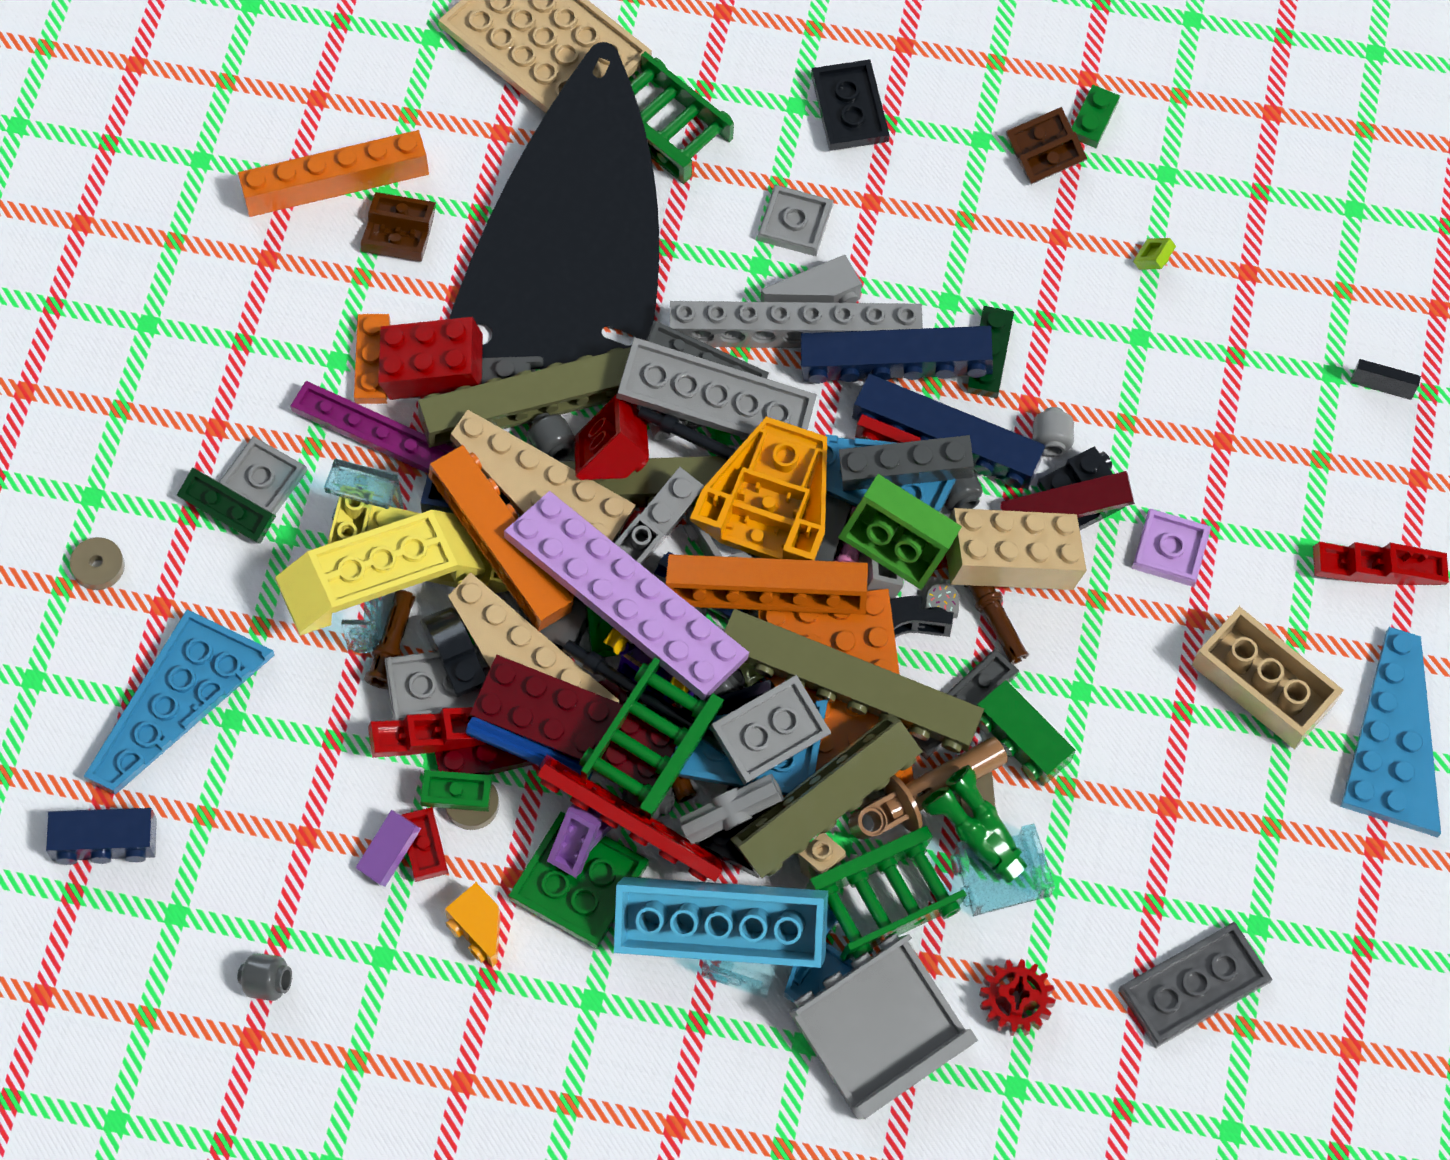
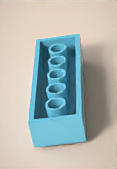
M623 877L616 884L614 953L821 968L826 957L828 891Z

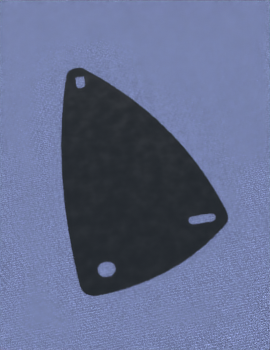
M600 42L590 48L550 106L510 175L471 258L449 319L473 317L477 325L483 324L491 329L492 338L487 344L483 345L482 358L539 356L543 358V366L531 369H545L554 363L565 364L576 361L582 356H597L605 354L614 348L625 349L631 347V345H624L604 337L602 329L606 326L646 340L653 324L659 273V220L655 178L646 132L637 100L619 53L610 43ZM599 58L610 61L605 75L601 78H597L593 74Z

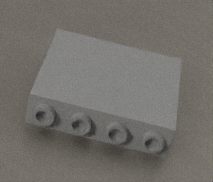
M895 933L879 943L880 951L873 956H870L868 952L861 955L850 963L853 967L852 970L843 976L840 971L833 974L822 982L825 986L824 989L815 995L812 991H809L794 1001L796 1008L788 1012L857 1119H866L978 1041L971 1029L963 1027L908 941L912 939L910 934L898 937Z

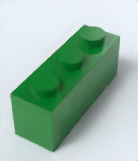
M1007 680L977 704V706L984 708L978 725L979 728L986 734L991 733L1004 747L1007 756H1014L1022 765L1023 772L1031 780H1037L1044 786L1072 761L1076 750Z

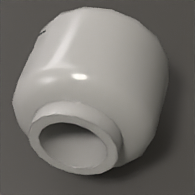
M1047 408L1034 418L1032 440L1046 445L1043 455L1058 457L1065 454L1073 446L1074 420L1071 415L1064 412L1061 408Z

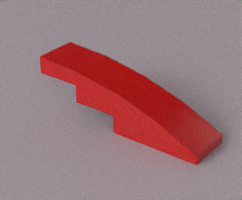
M1318 542L1313 546L1314 576L1375 584L1446 585L1449 583L1447 553L1391 542L1384 547L1354 542L1349 547L1325 542Z
M473 707L442 708L439 714L406 715L404 720L371 721L368 726L372 758L442 752L480 746L487 743L466 734V727L471 719L470 712Z

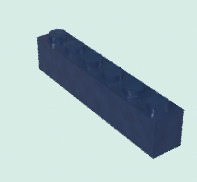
M991 326L801 333L803 382L810 381L815 384L830 380L855 382L859 379H866L868 374L884 380H889L890 378L917 380L922 377L948 379L953 376L968 375L973 378L993 374Z
M868 374L854 403L852 419L857 420V422L861 415L864 414L918 436L921 440L970 435L974 470L983 476H993L1001 479L1012 488L1029 489L1046 445L872 374Z

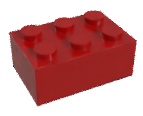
M464 317L381 326L378 383L389 400L424 397L433 393L444 394L455 391L461 386L468 385L472 387L482 384L483 334L474 318Z

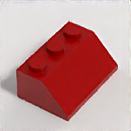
M615 395L575 435V476L578 479L627 478L634 471L639 472L649 460L647 422L637 417L639 410L630 402L617 399Z

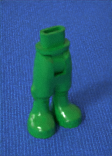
M969 765L964 766L947 779L946 785L948 787L940 788L931 793L922 802L921 807L931 816L944 815L955 825V831L959 839L965 842L979 859L990 866L994 874L1000 873L1006 882L1009 883L1021 874L1028 865L1020 857L1022 850L1016 848L1011 834L998 816L996 807L987 800H984L977 789L974 770ZM954 793L961 797L972 811V817L966 814Z

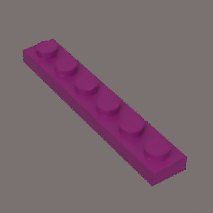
M305 381L290 405L292 412L429 474L430 463L456 449L447 444L429 448L425 434L308 381Z

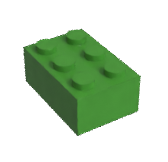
M877 474L838 538L922 590L949 550L962 526L880 474Z

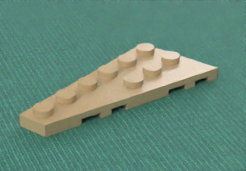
M470 410L465 412L451 433L450 440L457 448L464 445L469 454L473 452L478 457L482 465L481 470L488 478H492L495 481L499 490L510 500V505L520 515H523L546 493L551 491L614 542L635 510L636 505L593 480L578 479L575 476L574 469Z
M471 572L448 595L451 605L457 612L489 668H491L496 655H500L615 702H620V700Z

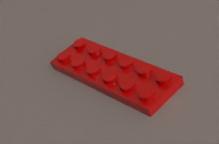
M546 754L537 776L542 778L540 783L544 787L555 793H558L561 789L572 796L570 801L577 807L588 811L589 807L601 813L599 818L604 823L615 829L620 825L631 832L629 837L643 846H647L650 843L659 848L658 854L667 861L676 864L679 860L689 866L688 872L703 882H706L707 878L714 882L717 881L723 871L721 858L696 843L691 844L686 837L656 819L651 818L649 820L638 813V808L593 781L581 778V774Z

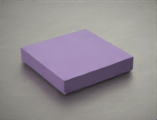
M1149 508L1132 569L1194 587L1212 526Z

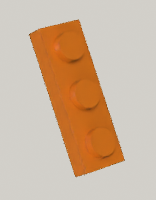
M358 314L354 401L357 404H387V395L379 385L378 378L381 326L390 325L389 314Z

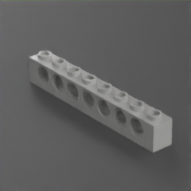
M670 301V328L712 347L801 348V333L922 329V304Z

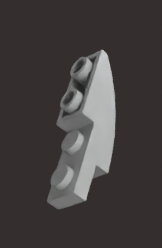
M679 467L643 512L637 515L615 544L643 565L681 521L686 511L699 497L704 485L683 468Z

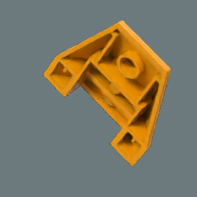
M766 416L701 490L690 521L721 544L761 558L815 561L825 535L827 436Z

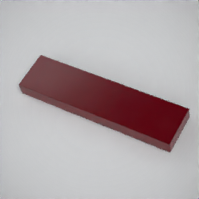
M1127 471L1001 501L1003 511L1077 514V518L1135 504Z

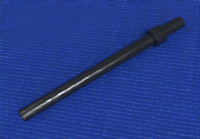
M643 406L638 412V418L659 427L660 432L668 436L674 434L726 460L736 451L679 423L678 418L669 414L664 416Z
M568 640L564 645L563 651L583 664L582 667L593 675L600 674L629 694L632 693L637 685V682L607 664L605 658L595 651L589 652L571 640ZM645 689L639 698L641 702L682 728L690 729L695 721L648 689ZM708 729L701 740L726 756L713 732Z

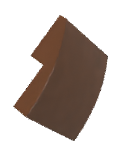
M1062 107L1006 131L1009 143L1031 185L1087 160L1076 132H1073Z
M375 192L368 211V224L361 240V252L422 262L433 223L436 202Z

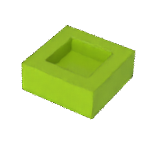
M1171 238L1147 239L1133 262L1139 270L1162 269L1168 262L1176 245Z

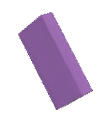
M391 810L355 868L379 885L386 887L421 828L398 812Z

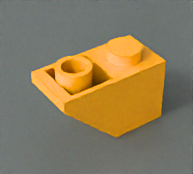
M475 882L445 908L448 919L445 924L457 938H460L462 935L471 944L468 947L469 951L480 963L486 960L493 967L498 963L500 910L496 902Z

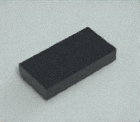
M1359 359L1352 373L1350 383L1412 400L1419 386L1421 376Z

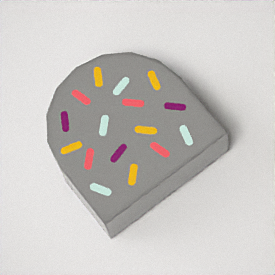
M947 583L933 585L928 590L925 609L940 607L947 612H954L953 618L957 619L959 611V594L957 590Z

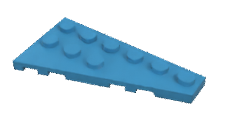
M187 609L85 773V780L116 795L275 656L274 651Z
M1389 627L1382 645L1340 807L1438 838L1441 834L1421 636Z

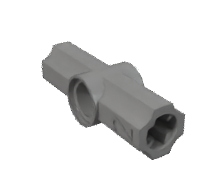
M769 774L740 789L738 787L711 799V803L679 819L685 836L691 844L713 836V834L721 830L727 831L751 820L753 815L784 801L778 782L772 774Z

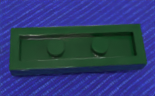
M983 306L980 326H991L993 374L979 378L969 377L966 393L998 398L1014 311Z
M193 467L177 493L178 497L260 544L276 517L275 514Z

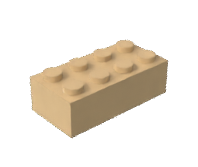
M954 508L948 517L962 526L946 553L950 585L1074 590L1087 571L1077 514Z
M1240 606L1198 650L1191 665L1294 750L1332 709L1344 691Z

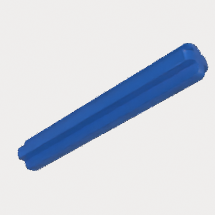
M472 717L466 727V734L538 766H540L546 754L581 774L583 767L579 765V761L477 717ZM593 771L591 772L590 776L588 777L589 780H590V778H591V776H592V774H593Z

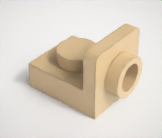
M820 833L803 852L799 853L801 873L808 879H811L818 873L822 874L831 870L846 857V851L828 835Z

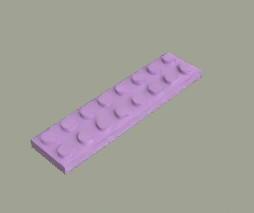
M551 491L546 493L504 530V538L651 659H654V657L659 659L662 668L700 699L705 701L748 659L749 651Z

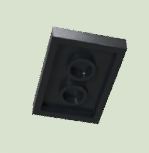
M871 59L812 68L811 77L829 151L889 142L890 135Z

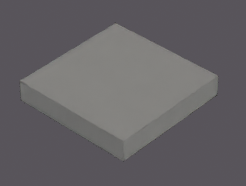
M774 185L757 241L817 256L834 200Z
M253 436L219 482L276 515L306 474L307 467Z

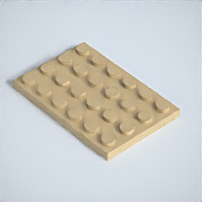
M460 0L438 20L439 27L545 113H547L567 80L593 45L600 42L612 44L619 53L628 78L641 67V54L646 51L652 56V50L589 0ZM599 58L593 70L594 76L597 78L603 77L610 61Z

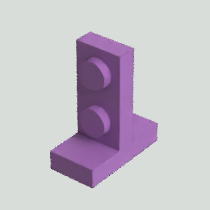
M572 804L567 809L547 862L576 878L582 872L590 851L613 827L600 820L601 813L589 807L588 811H585Z

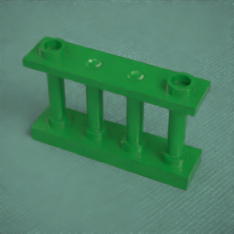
M645 51L641 54L642 73L631 82L634 95L651 81L664 90L640 112L650 155L654 161L684 184L692 177L691 158L718 134L726 141H732L734 122L725 111H719L669 71L659 58H653ZM672 99H676L686 107L662 131H655L647 124ZM695 116L708 125L684 149H677L669 142Z
M655 657L650 665L642 664L634 677V680L638 683L595 750L589 747L579 762V765L583 767L581 778L587 780L593 770L638 797L637 801L641 803L638 813L651 820L719 713L724 702L722 698L713 693L708 701L702 699L699 701L657 675L656 672L659 669L660 660ZM648 685L693 712L691 716L696 718L690 729L686 727L679 728L637 702ZM630 713L674 740L673 744L678 748L671 758L667 755L662 757L619 730ZM611 741L656 769L655 773L660 776L653 786L650 784L643 785L601 759Z
M927 826L809 880L805 889L828 891V905L850 942L840 955L843 962L853 957L857 959L866 952L871 954L874 951V947L895 933L899 936L939 916L947 919L961 910L960 905L967 896L966 892L963 889L949 896L925 855L927 852L926 847L933 838ZM906 858L909 861H914L937 902L920 909L897 869L899 861ZM878 871L880 874H885L908 916L891 923L867 881L869 875ZM845 886L856 887L877 924L878 930L862 937L838 895L840 893L839 889Z

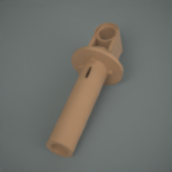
M991 737L972 747L968 752H963L907 784H904L896 775L890 777V782L883 788L884 796L851 814L848 821L850 832L858 839H869L886 832L900 823L909 832L922 828L923 822L920 811L923 808L921 804L931 793L940 788L948 787L946 785L947 779L964 766L969 765L974 770L977 780L1006 764L1008 757L1004 747L997 738ZM864 814L869 815L873 820L874 825L871 831L863 827L862 818Z

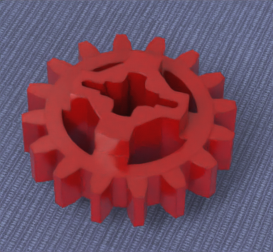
M1009 959L1005 962L1004 970L995 965L992 970L993 976H985L983 983L988 987L981 988L979 996L987 999L981 1002L980 1008L981 1010H990L986 1020L991 1022L996 1019L999 1022L997 1025L999 1032L1007 1026L1009 1027L1010 1036H1014L1017 1028H1021L1026 1036L1030 1032V1025L1037 1030L1041 1029L1043 1023L1040 1018L1049 1020L1052 1013L1047 1008L1053 1007L1056 999L1048 997V995L1052 994L1055 988L1054 985L1044 984L1048 978L1047 973H1043L1040 976L1036 974L1037 964L1027 969L1025 968V961L1021 959L1018 966L1013 967ZM1013 977V980L1007 985L1000 984V986H997L1004 979ZM1027 980L1030 981L1036 987V989H1033L1031 985L1027 982ZM1017 986H1019L1018 993H1020L1022 1001L1016 1009L1013 993ZM998 1005L1002 1006L1008 1015L1004 1014ZM1037 1009L1031 1016L1022 1018V1014L1027 1010L1034 1011Z

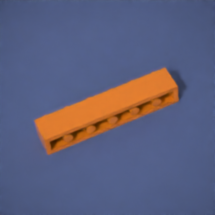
M419 130L241 171L238 172L249 217L426 176L429 175V169Z
M461 445L430 463L428 477L532 625L538 631H541L571 613L574 595L504 538V530L518 519V515L512 505H506L499 496L500 490L492 478L487 479L481 471L482 465L478 457L473 452L469 454L464 445Z
M669 554L666 585L693 607L866 615L868 563Z

